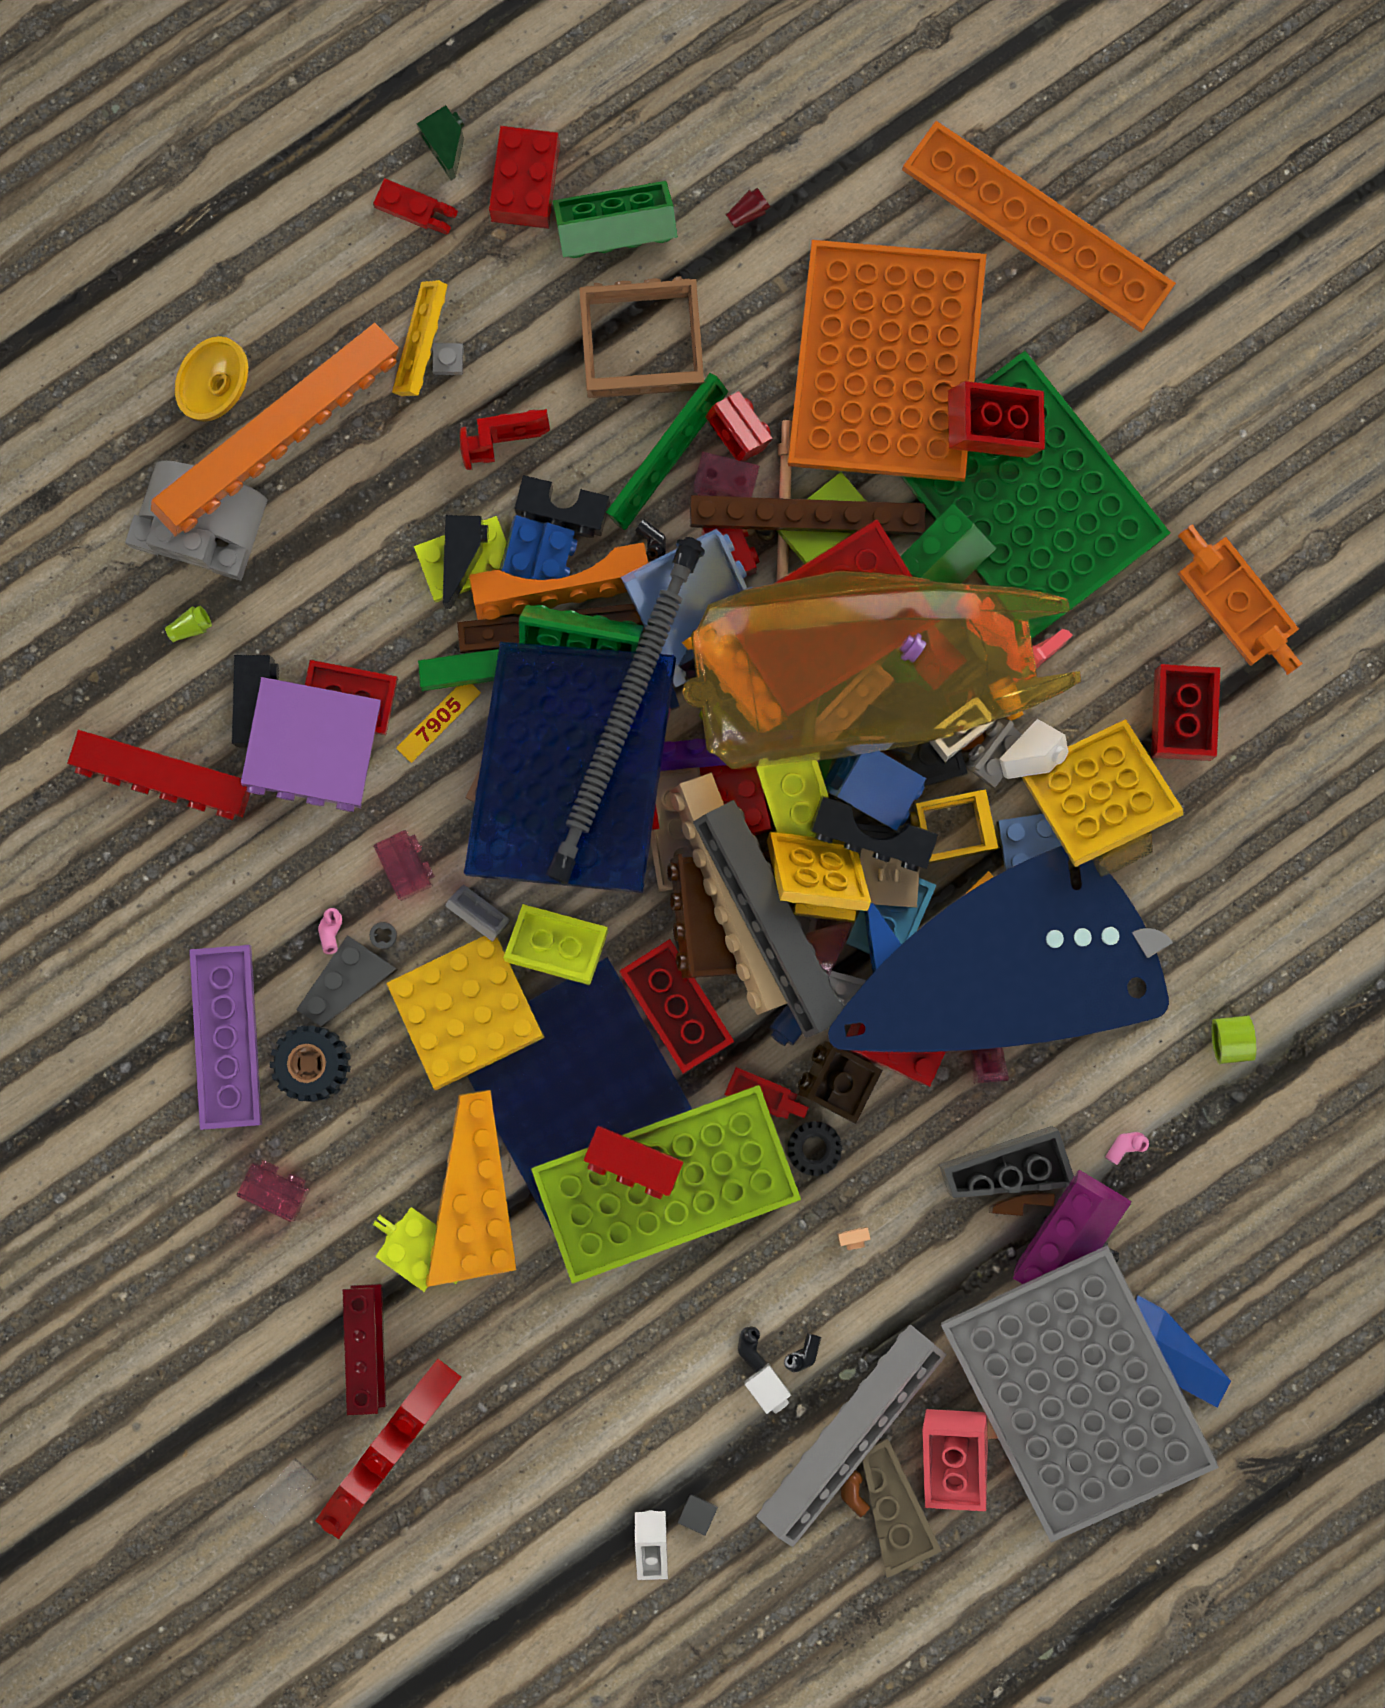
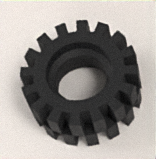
M817 1121L806 1122L798 1126L790 1135L787 1145L788 1157L793 1166L806 1175L819 1176L827 1174L837 1166L841 1159V1139L836 1131L826 1123ZM814 1136L821 1138L827 1148L824 1157L816 1161L808 1159L803 1153L804 1142Z

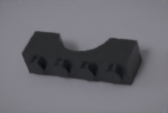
M821 795L810 828L812 832L816 833L815 838L832 844L833 839L845 842L844 848L861 853L862 848L873 851V858L889 862L891 858L902 861L901 867L918 872L919 867L927 869L938 838V834L910 824H906L898 833L887 838L870 837L861 832L857 827L850 804Z

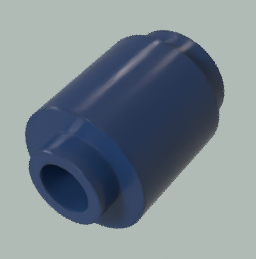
M787 1004L770 1026V1029L773 1031L771 1037L782 1046H786L787 1043L794 1045L803 1034Z

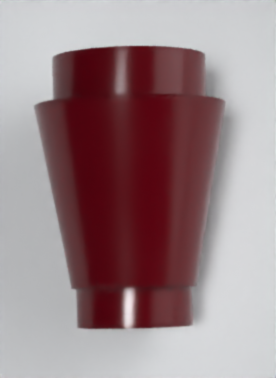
M758 188L752 192L749 189L725 215L736 229L765 215V211L770 208V205Z

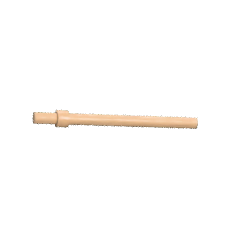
M791 420L782 421L781 443L778 444V457H780L779 498L791 499L792 467L788 466L792 429ZM779 533L776 582L788 575L789 545Z

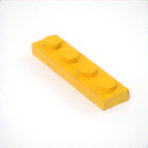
M440 280L425 281L420 284L392 393L399 396H418L423 386V377L427 362L431 356L430 350L434 335L438 329V320L442 306L445 303V294L448 286Z

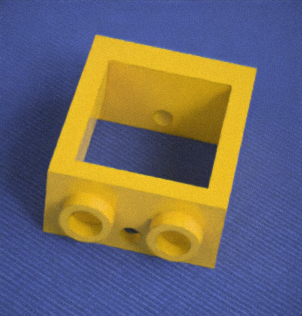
M986 789L920 802L913 806L914 811L910 812L911 825L927 830L924 812L973 803L981 845L936 854L932 853L929 864L998 849Z

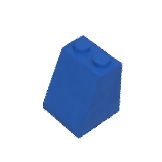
M849 736L824 783L828 793L897 831L898 827L902 826L908 819L909 808L913 801L921 796L926 778L872 746Z

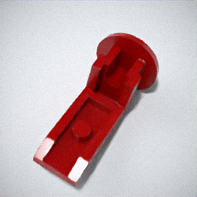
M534 409L522 413L500 414L493 417L477 419L479 435L468 436L466 426L461 427L459 443L464 466L467 470H473L472 463L495 462L493 443L537 438L549 432L550 425L547 409Z

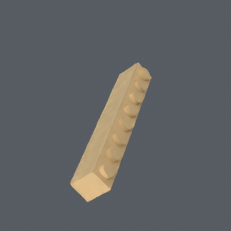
M709 773L680 783L670 790L672 793L671 803L673 808L680 814L683 822V834L686 839L690 840L693 848V860L704 876V889L714 902L715 917L724 928L726 934L725 943L728 950L734 954L737 962V974L744 981L748 991V1003L752 1009H755L757 1015L786 1005L787 1002L693 824V821L724 805L713 775Z

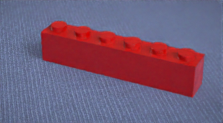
M82 730L77 731L67 764L75 768L74 773L88 778H92L93 773L104 776L103 782L119 787L121 782L132 785L131 790L148 795L150 790L160 793V799L172 803H177L178 799L188 801L187 807L205 812L206 807L217 810V816L233 820L234 816L243 818L251 794L246 792L247 787L241 785L242 778Z

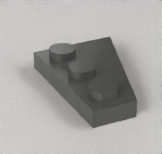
M347 935L296 1010L323 1027L398 969Z

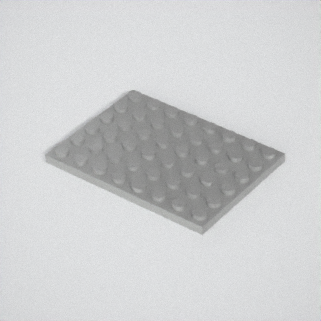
M1108 1245L941 1322V1326L1051 1543L1219 1468Z

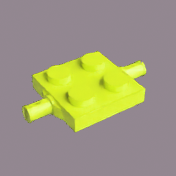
M412 1207L403 1219L395 1225L380 1214L377 1219L385 1224L386 1227L376 1220L373 1226L380 1229L387 1236L384 1245L375 1257L425 1292L428 1288L426 1286V1279L430 1269V1256L432 1246H434L436 1224Z

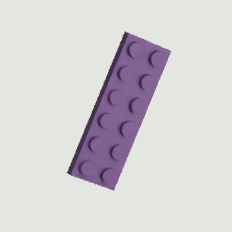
M251 945L190 949L200 1130L262 1125Z

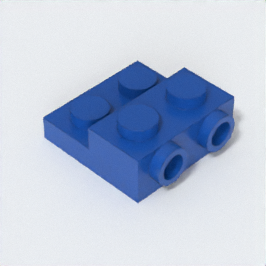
M518 515L514 516L500 570L513 576L536 580L558 579L569 576L570 568L566 567L568 556H573L577 548L578 541L573 539L575 531L548 522L543 524Z

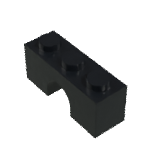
M523 475L514 508L516 515L533 521L548 522L560 527L577 530L578 535L586 538H594V535L602 536L607 517L606 511L610 505L609 496L580 489L578 500L573 506L559 508L551 502L552 482Z

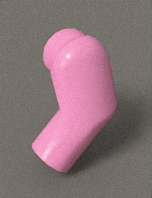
M329 908L324 912V917L318 926L321 945L325 954H333L338 950L335 937L342 925V915L335 908Z
M1139 1132L1120 1134L1105 1158L1118 1165L1126 1152L1146 1151L1149 1147V1140L1144 1134Z

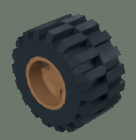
M299 1026L296 1030L287 1031L284 1038L278 1039L276 1042L278 1044L277 1049H272L271 1055L274 1056V1061L270 1062V1068H274V1074H271L273 1081L279 1083L277 1087L280 1091H285L288 1097L308 1102L326 1100L331 1098L330 1095L337 1094L341 1090L339 1088L341 1084H346L348 1078L345 1076L351 1070V1066H348V1060L351 1057L350 1053H346L345 1048L347 1046L345 1042L340 1041V1036L336 1033L317 1026Z

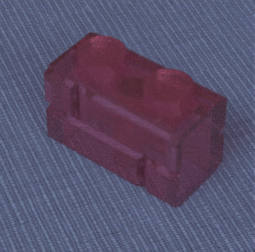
M404 830L373 845L400 901L406 900L433 886L430 879L434 878L435 875L428 861L422 863L418 852L422 851V847L415 834L410 836Z
M262 1160L261 1164L252 1163L237 1193V1197L289 1222H294L310 1191V1188L304 1186L306 1180L292 1173H289L288 1177L277 1173L278 1166Z

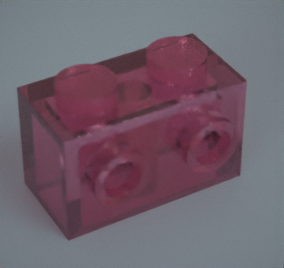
M702 452L694 482V492L699 493L698 495L753 497L760 466Z

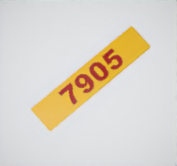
M473 684L457 686L396 749L412 763L481 692Z

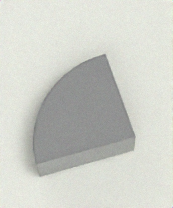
M1144 928L1132 932L1147 958L1173 943L1166 934L1156 929Z

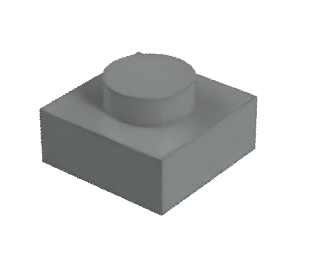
M433 343L434 375H463V343Z

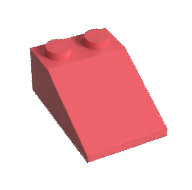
M926 1409L922 1429L925 1508L986 1511L988 1421L986 1413Z

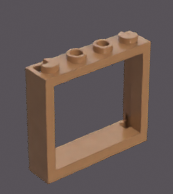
M680 276L674 278L673 281L661 282L660 279L652 278L644 280V283L632 284L631 281H618L614 285L603 286L601 283H594V286L579 288L588 398L696 391L704 383L696 279H681ZM688 297L694 371L595 378L590 314L591 304Z

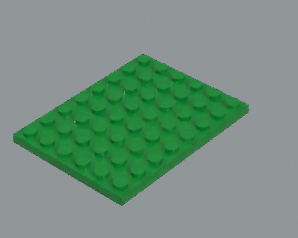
M1023 351L982 383L1044 391L1045 449L1028 458L968 451L965 482L900 477L918 500L925 504L926 510L935 521L954 503L996 547V550L975 572L1031 641L1164 540L1171 532L1028 353Z

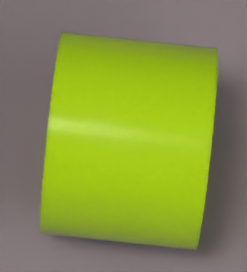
M1239 1016L1213 1019L1211 1032L1217 1063L1254 1061L1257 1046L1251 1017Z

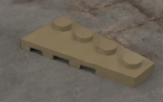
M885 1438L877 1442L862 1460L885 1574L886 1578H889L942 1552L889 1439Z

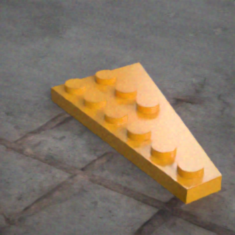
M485 1090L461 1094L458 1096L452 1143L447 1159L448 1166L437 1216L434 1246H432L430 1256V1269L426 1279L427 1287L516 1270L491 1091Z

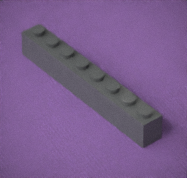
M733 800L693 821V824L804 1037L808 1038L828 1029L843 1010L844 1005L831 987L828 974L819 964L814 947L807 941L801 929L800 920L793 914L787 901H780L773 869L760 851L757 838L749 830L743 811L737 807Z

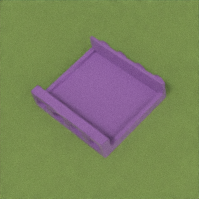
M261 677L241 785L247 787L246 792L264 795L266 790L277 792V798L294 801L295 796L307 798L306 803L316 806H324L325 802L337 804L336 809L354 812V807L361 808L381 700Z

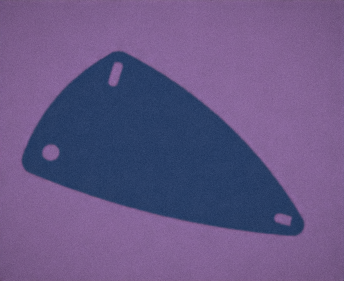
M1059 846L996 875L962 896L923 925L894 951L860 987L831 1024L828 1038L835 1048L854 1051L939 1052L1011 1047L1084 1036L1152 1020L1166 1012L1169 1005V997L1157 953L1147 958L1132 933L1146 927L1124 890L1096 858L1079 865L1082 887L1079 890H1074L1071 886L1068 867L1070 858L1063 846ZM1114 927L1117 929L1119 940L1116 944L1107 945L1103 942L1102 932L1105 928ZM1081 928L1087 929L1092 937L1090 944L1083 947L1077 945L1074 941L1075 932ZM1051 930L1060 931L1064 937L1063 944L1058 948H1052L1047 944L1046 936ZM1132 978H1141L1146 984V992L1141 998H1133L1128 993L1127 985ZM853 1023L864 1024L865 1032L862 1035L846 1037L844 1025Z

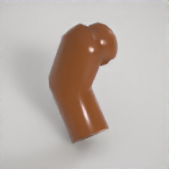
M854 1470L841 1487V1498L861 1518L871 1506L859 1495V1484L862 1483L863 1477L858 1471Z

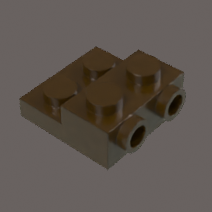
M825 1041L823 1046L818 1045L814 1049L811 1057L814 1063L810 1071L804 1072L798 1082L800 1091L798 1095L856 1124L883 1070L846 1050L837 1049L830 1042Z

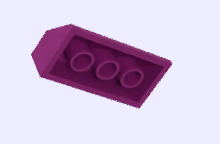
M1078 1170L1016 1263L1013 1279L1021 1284H1025L1102 1248L1132 1201Z

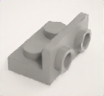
M1000 719L994 722L986 731L987 737L984 741L971 750L968 755L969 761L965 764L968 769L992 788H995L1004 777L999 759L1022 735L1013 727L1014 723L1008 719Z

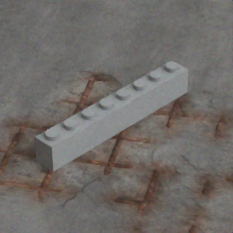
M910 1324L905 1331L899 1334L895 1344L887 1354L879 1359L877 1366L870 1375L859 1384L858 1390L850 1400L842 1405L838 1415L830 1425L822 1430L820 1437L814 1445L802 1455L800 1462L793 1471L782 1480L781 1486L773 1496L765 1501L756 1517L780 1540L794 1547L947 1354Z

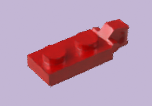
M735 1067L724 1095L730 1096L760 1085L770 1114L788 1119L789 1114L793 1113L805 1118L809 1107L795 1102L798 1094L791 1092L788 1088Z

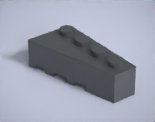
M1049 1126L939 1164L947 1191L953 1198L1067 1188L1074 1177L1060 1132L1054 1126Z

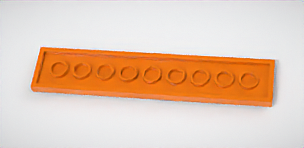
M938 121L934 122L903 165L902 171L1141 333L1176 284L1170 278Z

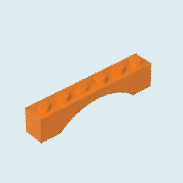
M644 542L615 547L604 559L580 573L558 579H525L510 575L501 570L471 574L469 578L477 619L492 620L503 615L521 614L526 605H544L551 609L561 604L582 603L588 599L609 598L616 594L625 593L627 590L621 577L648 563Z

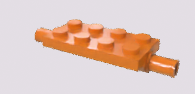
M1193 524L1188 529L1182 531L1178 537L1194 557L1192 558L1193 561L1179 571L1178 575L1246 662L1252 666L1266 654L1269 656L1272 654L1287 675L1301 666L1303 663L1300 662L1286 644L1288 642L1287 638L1298 631L1299 628L1228 538L1224 537L1215 545H1208Z

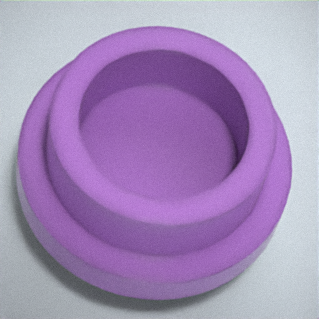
M919 633L914 637L909 635L902 643L899 650L903 652L901 659L904 661L908 659L913 663L926 646V642L921 639L922 636Z

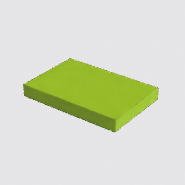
M842 472L808 498L811 500L866 501ZM776 530L804 564L853 534Z

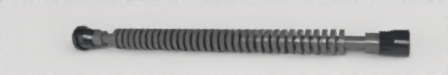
M685 537L684 540H677L676 546L678 548L672 561L674 566L670 573L672 579L667 590H660V597H657V604L654 605V611L651 612V618H649L648 625L644 630L645 632L642 634L641 638L643 640L639 642L640 647L636 649L637 654H634V661L631 662V668L628 669V675L625 676V682L621 686L623 690L619 691L618 695L620 697L616 698L615 702L617 704H614V711H611V718H608V725L604 728L606 733H602L601 738L603 740H599L598 745L600 747L596 748L595 752L597 754L593 755L592 760L595 762L590 763L589 767L592 769L587 770L586 774L589 776L584 777L583 781L585 783H582L580 787L584 791H579L578 796L580 798L575 799L577 805H573L572 811L576 813L570 812L569 818L572 820H567L566 825L571 827L565 842H561L558 852L554 853L545 873V876L564 884L569 882L576 863L574 861L578 851L576 846L581 833H588L590 830L587 826H591L593 821L589 818L594 819L596 815L592 811L598 810L596 804H600L601 799L599 797H603L604 791L602 790H606V783H609L610 777L607 775H612L613 773L611 768H615L616 763L614 761L618 760L619 756L617 754H620L622 750L619 746H624L625 741L622 739H626L628 736L625 732L630 731L631 727L629 725H632L634 721L632 718H635V711H638V704L641 703V697L645 694L643 689H647L648 684L646 682L650 681L651 677L649 675L653 674L654 670L652 668H655L657 664L655 661L659 659L658 654L662 652L661 647L664 646V640L667 639V633L671 629L669 625L673 624L674 620L672 618L676 617L677 613L675 611L679 610L680 606L678 604L682 602V598L678 595L681 586L687 582L689 574L693 573L699 558L704 556L705 550L701 547L702 543L695 538Z

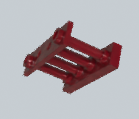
M382 1284L351 1285V1289L342 1290L347 1415L378 1414V1408L387 1406Z

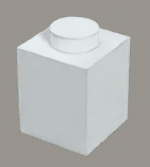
M769 1363L744 1381L745 1386L766 1414L770 1411L776 1414L789 1404L787 1398L791 1394Z

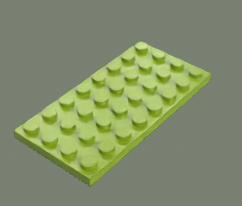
M760 1085L623 1135L684 1161L670 1196L663 1194L661 1200L644 1193L646 1187L635 1183L632 1188L617 1182L616 1178L618 1175L607 1171L603 1176L587 1169L589 1163L583 1160L588 1148L531 1168L572 1284L801 1200Z

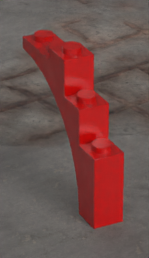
M437 1359L407 1396L318 1515L315 1521L321 1525L325 1532L332 1534L338 1540L388 1473L462 1378L441 1360Z

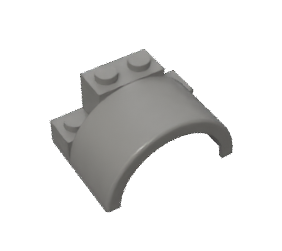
M175 461L157 462L139 515L133 516L125 543L130 548L156 556L158 554L242 581L268 501L267 498L257 490L244 484L235 495L231 497L227 495L220 500V506L213 513L208 515L205 512L197 519L198 523L193 529L187 533L182 531L175 537L151 511V501L190 470L193 465ZM217 537L228 542V546H217L215 538Z

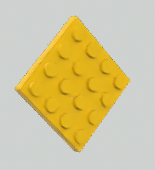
M1126 719L1068 746L1069 752L1066 759L1061 764H1057L1051 772L1021 777L1075 867L1183 816V808Z
M482 936L386 983L435 1091L544 1038L511 964L504 961L505 951L498 936L493 942L486 936Z

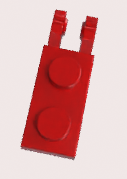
M384 178L373 202L374 208L422 228H430L446 235L449 234L451 227L447 223L433 218L434 213L438 212L451 218H456L458 213L456 208L446 203L438 202L435 198Z

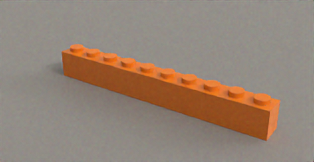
M373 323L154 497L151 501V511L175 537L182 531L184 533L189 532L198 523L197 519L205 512L208 515L213 513L220 506V500L227 495L231 497L239 492L244 485L243 482L250 476L252 478L259 476L265 470L266 463L271 459L275 461L280 459L288 451L287 447L294 441L299 443L305 439L310 433L309 429L316 423L319 425L325 423L331 417L332 410L337 406L341 408L346 406L353 399V394L360 388L365 390L375 381V376L381 371L386 373L392 369L397 363L396 356L399 347L376 323Z

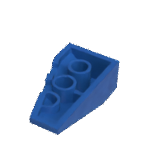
M1137 1295L1135 1300L1179 1387L1218 1408L1231 1380L1164 1309Z

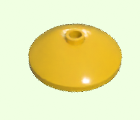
M217 336L200 342L187 354L179 367L175 380L176 402L186 416L200 422L212 421L223 416L236 405L244 392L248 378V360L242 347L227 337Z

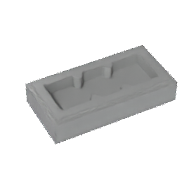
M464 884L451 896L445 905L492 942L510 922L508 917Z

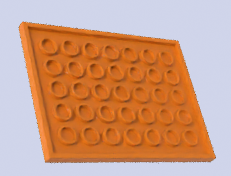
M812 240L788 466L965 482L968 451L949 449L948 390L964 381H975L987 254Z

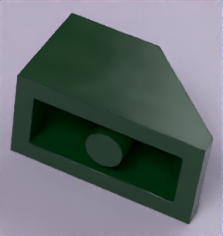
M445 105L416 124L420 136L452 181L456 178L464 142L462 128L465 125L456 111L451 113Z

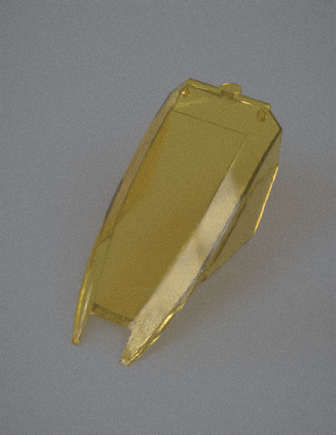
M834 571L745 589L708 604L698 628L691 635L697 677L685 682L683 695L687 703L692 707L701 708L707 750L711 754L718 756L731 769L840 758L917 745L951 737L956 732L997 721L1051 699L1080 683L1081 674L1080 671L1037 678L1028 619L1069 612V601L1066 598L1015 587L941 583L903 575ZM919 633L922 636L921 639L926 642V646L913 663L908 659L904 661L901 659L903 652L899 650L902 643L909 635L914 637Z

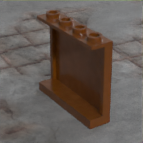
M768 850L767 852L762 854L765 860L772 867L770 853ZM677 854L670 859V863L667 865V876L673 885V893L670 895V906L676 915L673 935L675 941H678L679 944L676 965L678 971H681L682 979L738 975L734 954L728 950L725 943L726 934L722 924L718 923L714 914V902L704 889V876L701 869L696 866L693 857H682V854Z

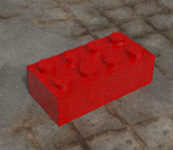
M671 939L622 968L619 972L679 1069L685 1074L734 1043V1040L696 979H682L681 971H678L676 965V955L679 952Z

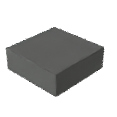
M690 1493L678 1523L706 1536L718 1506Z

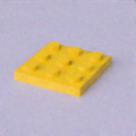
M777 832L769 833L767 844L780 901L868 911L871 899L858 852L844 848L845 842L840 840H833L831 844L818 840L815 837Z

